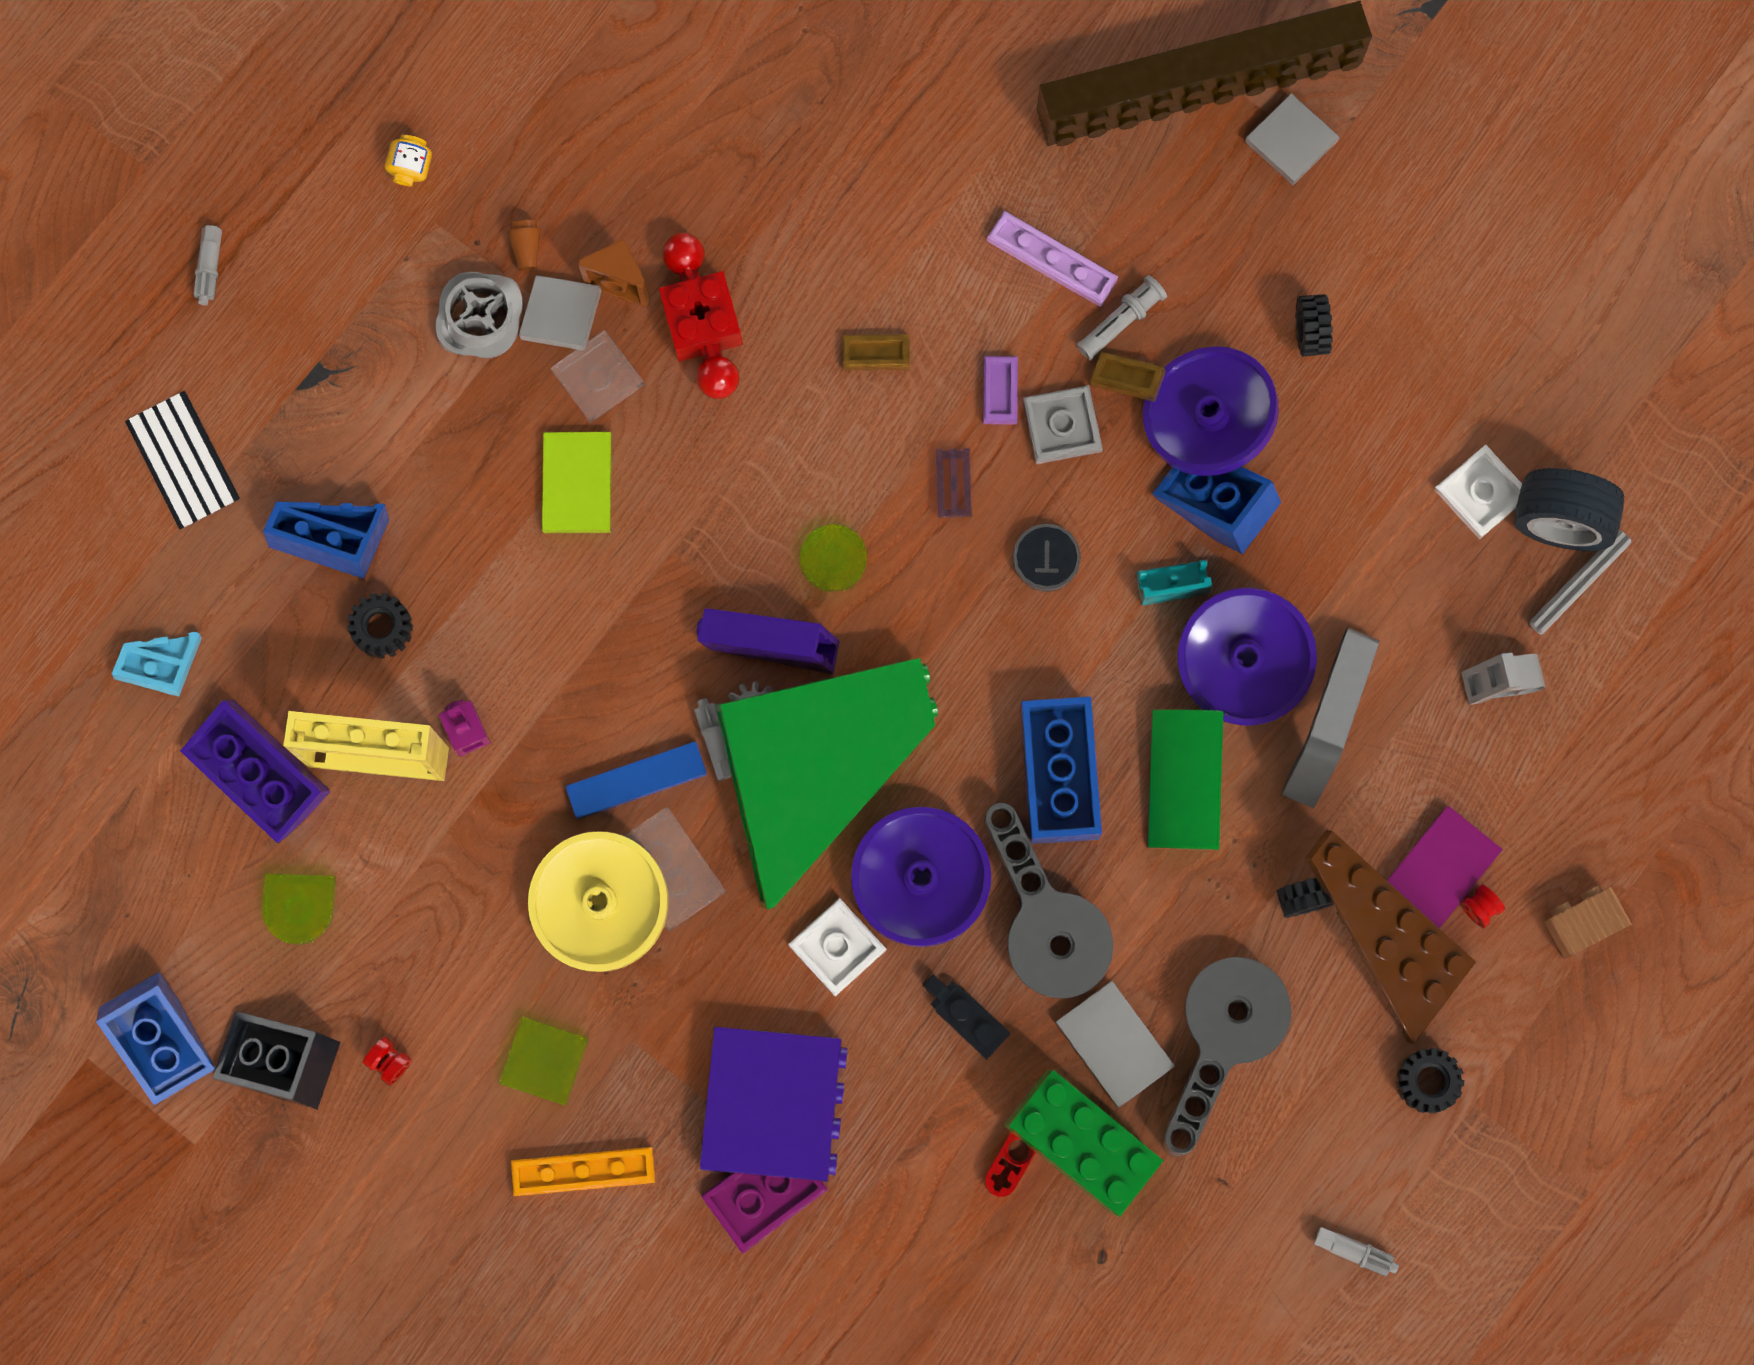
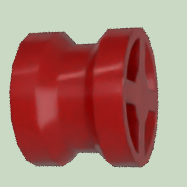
M1483 884L1476 888L1475 895L1472 898H1465L1460 903L1470 919L1483 929L1490 924L1491 917L1500 915L1505 910V906L1499 897Z

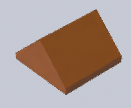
M624 239L580 259L578 266L585 284L600 286L602 293L648 307L650 299L645 280Z

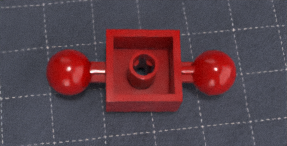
M677 233L665 242L662 258L665 266L674 274L679 275L681 282L659 288L678 362L702 356L703 363L698 368L696 377L699 389L710 398L724 399L735 392L739 385L740 376L736 365L730 359L723 357L721 351L743 345L741 331L724 271L700 277L698 270L705 258L703 244L696 236L690 233ZM704 313L705 319L699 320L697 315Z

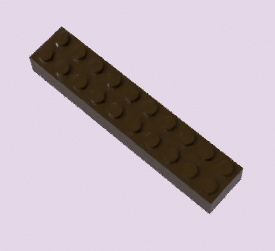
M1356 1L1040 84L1037 114L1047 146L1054 144L1066 146L1073 143L1077 138L1085 136L1089 138L1100 137L1107 130L1119 127L1122 130L1130 129L1137 126L1139 122L1149 119L1161 121L1175 112L1191 113L1199 110L1202 105L1213 102L1217 105L1225 104L1236 96L1244 94L1255 96L1264 92L1266 88L1274 86L1286 88L1295 84L1297 80L1308 77L1311 80L1320 79L1329 72L1341 69V71L1353 70L1363 62L1372 39V34L1361 1Z

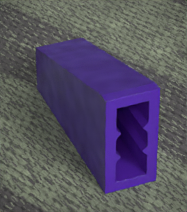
M705 608L703 618L699 619L696 629L697 641L709 650L824 673H834L840 641L819 623Z

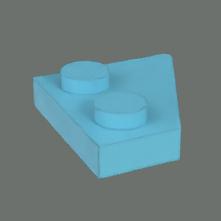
M191 632L188 633L189 636L175 639H168L166 636L154 638L149 642L136 641L124 643L112 676L116 680L179 697L202 637L200 633Z

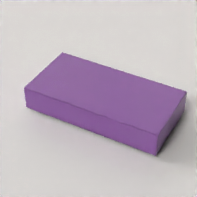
M984 356L983 424H1017L1018 357Z

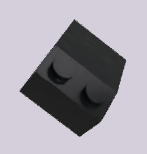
M236 1011L213 1079L318 1110L341 1042L315 1031Z

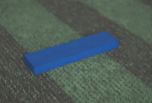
M695 741L565 787L575 817L579 820L707 776V772Z

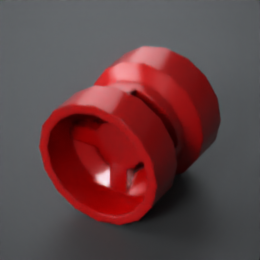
M383 1037L372 1047L362 1063L368 1069L379 1072L381 1080L388 1086H391L404 1074L413 1059L404 1052L399 1053L394 1049V1043L387 1037Z

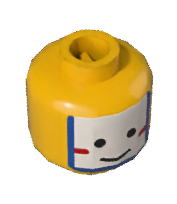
M401 135L400 139L391 141L385 161V169L394 176L393 182L412 187L413 182H421L426 179L432 152L426 147L427 142L411 135Z

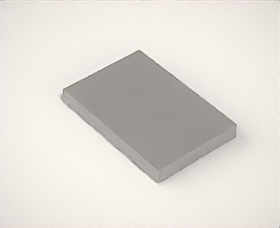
M1113 981L1055 1022L1117 1108L1175 1067Z

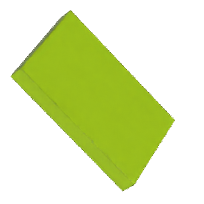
M544 432L543 533H611V432Z

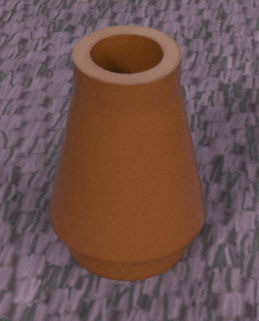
M517 220L511 222V230L508 231V235L516 258L517 269H537L541 229L537 228V221Z

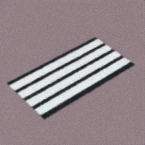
M185 391L125 421L179 530L240 499Z

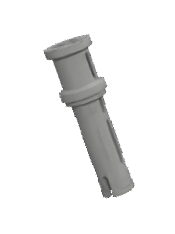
M1150 275L1143 278L1144 283L1132 294H1125L1123 296L1120 307L1076 344L1084 357L1092 360L1101 349L1135 319L1138 321L1140 319L1143 320L1146 317V312L1159 300L1164 301L1167 298L1165 290L1157 280Z

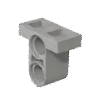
M1513 652L1503 653L1461 672L1469 705L1480 704L1493 698L1529 694L1546 688L1538 654L1513 656Z

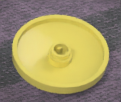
M599 831L570 837L555 846L537 867L528 894L530 921L541 944L559 961L571 967L589 972L617 970L628 966L647 953L655 944L664 928L669 905L668 889L664 875L650 853L625 836Z

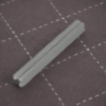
M1619 530L1615 543L1609 548L1598 550L1529 621L1530 627L1536 633L1543 634L1631 544L1630 537Z

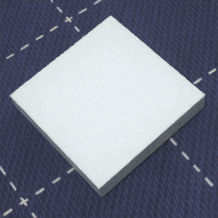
M1485 445L1437 485L1434 490L1480 540L1516 509L1522 483L1492 450Z
M840 898L788 944L835 997L887 950Z

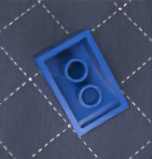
M1172 467L1153 492V496L1213 540L1241 554L1245 552L1281 504L1273 482L1244 467L1212 476L1192 475Z
M160 972L99 1007L96 1019L97 1024L153 1105L215 1070V1065L182 1004Z

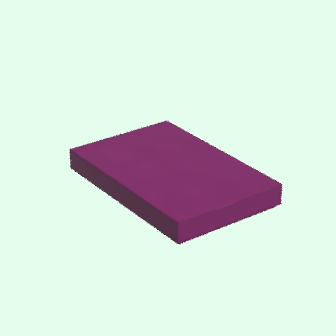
M1447 806L1387 881L1440 928L1503 849L1451 807Z
M731 1173L701 1195V1197L741 1253L744 1254L828 1191L822 1181Z

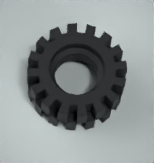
M1327 294L1298 296L1295 307L1297 324L1295 325L1300 355L1302 357L1329 355L1332 350L1331 343H1333V338L1331 334L1333 333V327L1331 326L1332 315H1330L1331 307Z
M376 593L370 594L371 598L369 599L361 598V604L359 606L354 604L352 607L353 614L348 615L350 626L347 627L353 642L362 652L364 651L371 657L376 655L378 658H385V655L388 654L390 657H393L398 649L402 652L406 648L404 643L411 640L410 631H413L412 618L404 605L394 596L391 598L385 593H382L381 596H378ZM377 614H387L393 620L392 631L383 638H375L368 632L369 620Z
M1316 877L1276 890L1284 918L1307 914L1334 905L1330 896L1324 892Z
M1436 1048L1423 1049L1409 1055L1402 1062V1067L1397 1072L1399 1081L1396 1084L1397 1088H1400L1401 1091L1400 1097L1408 1102L1406 1105L1417 1109L1421 1113H1437L1452 1107L1456 1103L1457 1098L1461 1097L1463 1093L1461 1088L1465 1082L1461 1077V1074H1464L1463 1070L1458 1068L1456 1064L1458 1061L1454 1057H1449L1448 1052L1444 1050L1438 1051ZM1423 1068H1435L1443 1077V1087L1435 1095L1424 1093L1418 1086L1417 1077Z

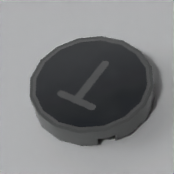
M1052 524L1036 525L1025 531L1016 542L1013 554L1014 569L1018 577L1033 590L1042 592L1060 590L1071 582L1078 573L1081 559L1079 545L1072 534L1061 526Z

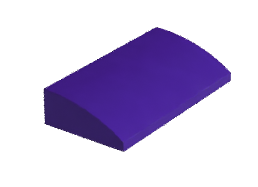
M223 700L180 750L276 843H280L297 828L331 792L235 700Z

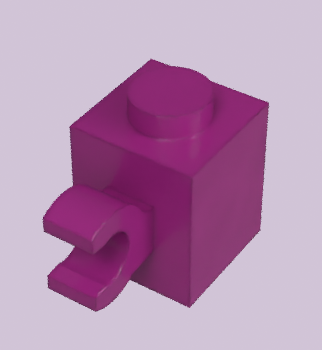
M463 699L454 701L445 707L446 711L439 714L454 751L459 757L491 743L471 700L464 702Z

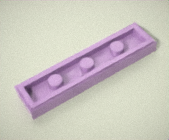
M1005 210L987 237V242L1100 308L1118 281V276Z

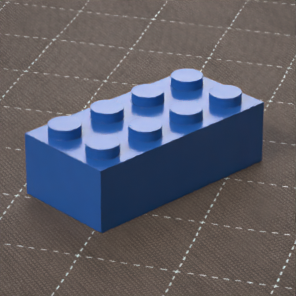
M1091 697L1022 701L1020 714L1030 843L1042 844L1099 840L1102 835Z

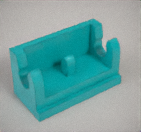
M1206 559L1137 571L1135 574L1141 605L1208 595L1212 588L1211 577H1207Z

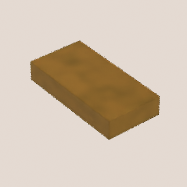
M909 334L843 335V371L910 370Z
M1101 352L1090 382L1094 387L1155 402L1166 371L1161 366Z

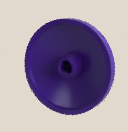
M1205 347L1187 352L1164 367L1166 373L1156 401H1144L1143 423L1152 447L1168 465L1192 475H1219L1242 467L1264 449L1276 428L1279 401L1270 375L1256 359L1242 351L1228 347Z
M1244 587L1230 589L1205 601L1186 623L1178 648L1180 676L1191 698L1203 710L1224 711L1223 721L1236 725L1264 724L1290 712L1307 693L1313 681L1317 663L1315 639L1303 614L1284 597L1260 588Z
M930 807L906 808L889 814L878 821L861 840L852 864L853 894L863 917L884 937L896 943L912 947L937 946L962 935L975 923L983 911L991 886L990 861L979 836L967 823L955 815Z

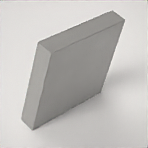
M1291 93L1246 137L1245 143L1290 184L1294 185L1338 142L1339 136Z
M536 275L519 332L521 340L585 351L602 292L600 286Z
M1089 385L1023 397L1036 464L1102 452L1103 448Z

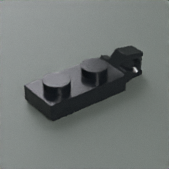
M934 975L925 982L923 987L936 998L930 1004L936 1010L935 1012L984 1059L987 1060L1010 1036V1033L954 982H951L946 987Z

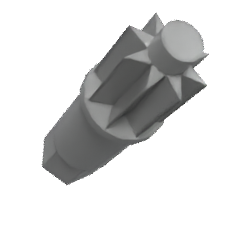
M206 225L202 228L194 287V297L199 298L198 304L208 305L209 299L214 300L216 279L219 275L217 269L222 230L217 226Z
M707 698L698 701L699 707L694 709L717 779L722 781L732 778L715 704H709Z
M1319 1227L1313 1242L1314 1245L1329 1250L1332 1254L1359 1264L1361 1268H1367L1386 1277L1388 1272L1396 1274L1399 1267L1398 1263L1393 1262L1394 1255L1372 1247L1371 1244L1366 1245L1322 1227Z

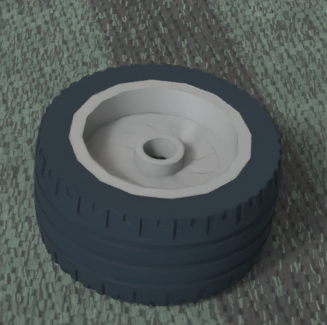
M1563 468L1534 470L1525 476L1520 488L1515 510V526L1525 536L1558 548L1577 551H1596L1609 548L1615 543L1619 532L1625 496L1621 488L1616 486V484L1594 474Z

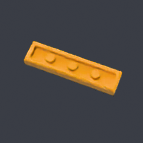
M653 1147L511 1160L513 1196L656 1183Z

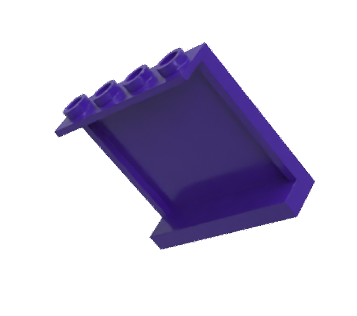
M714 1027L700 1170L828 1182L829 1175H836L837 1154L831 1153L832 1139L839 1140L841 1118H834L835 1105L843 1103L844 1083L838 1082L839 1068L846 1069L848 1050L846 1047H841V1039Z

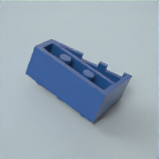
M276 502L263 533L269 548L364 579L388 525L389 517L385 504L353 506L352 503H341V506H328L315 502Z

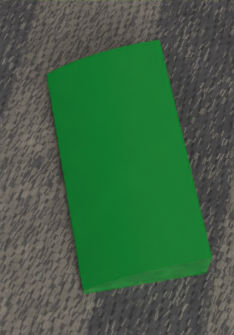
M1152 710L1147 848L1219 850L1224 711Z

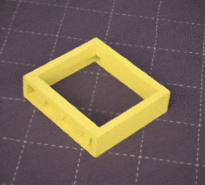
M288 711L283 745L310 768L445 781L449 747L430 725ZM316 752L326 753L325 763L314 762Z

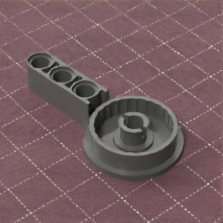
M1007 803L994 804L985 815V828L1022 905L1011 926L1008 937V954L1012 967L1026 986L1041 995L1052 998H1070L1083 994L1093 988L1104 977L1110 966L1113 955V936L1110 926L1102 912L1088 900L1074 894L1058 892L1051 887L1016 811ZM998 811L1005 812L1010 818V825L1004 829L995 827L991 821L993 813ZM1015 842L1022 845L1025 851L1024 857L1017 861L1010 859L1006 854V846ZM1025 874L1036 876L1039 880L1038 890L1034 892L1025 891L1020 883L1021 877ZM1054 937H1062L1068 942L1069 949L1066 955L1058 956L1052 952L1050 943Z
M1241 957L1219 960L1202 970L1189 988L1185 1003L1186 1022L1191 1035L1199 1046L1200 1053L1162 1136V1146L1171 1156L1181 1157L1194 1149L1229 1070L1236 1064L1250 1063L1269 1055L1280 1045L1287 1034L1291 1021V1002L1288 992L1277 974L1258 961ZM1242 1003L1241 1007L1245 1012L1243 1020L1237 1021L1229 1016L1228 1006L1230 1004ZM1202 1067H1210L1215 1071L1217 1079L1214 1084H1205L1200 1079L1199 1072ZM1187 1099H1197L1201 1103L1203 1110L1200 1116L1194 1117L1187 1113L1185 1110ZM1179 1130L1186 1134L1188 1145L1185 1149H1178L1172 1145L1170 1137L1173 1131Z

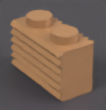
M1597 886L1580 895L1583 902L1571 907L1569 902H1566L1550 910L1552 918L1546 920L1544 924L1564 959L1632 924L1611 887L1601 891L1600 887Z

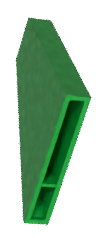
M921 658L904 660L715 705L762 908L771 909L779 903L936 726L934 718L938 717V709L935 699L933 697L929 698L927 684L930 683V674L925 663L922 664Z

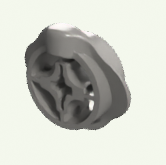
M464 272L453 277L445 285L441 293L439 313L436 319V334L441 347L447 352L477 356L480 358H493L505 353L513 345L519 329V317L523 304L518 284L512 278L479 272ZM476 294L487 295L489 297L479 298L476 296ZM462 300L465 312L454 323L451 317L452 311L457 303ZM504 307L507 316L502 326L497 330L494 327L493 318L498 315V310ZM480 332L483 336L470 335L469 333Z

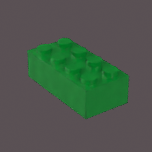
M1054 1070L1045 1071L1004 1123V1126L1110 1214L1121 1217L1164 1161Z

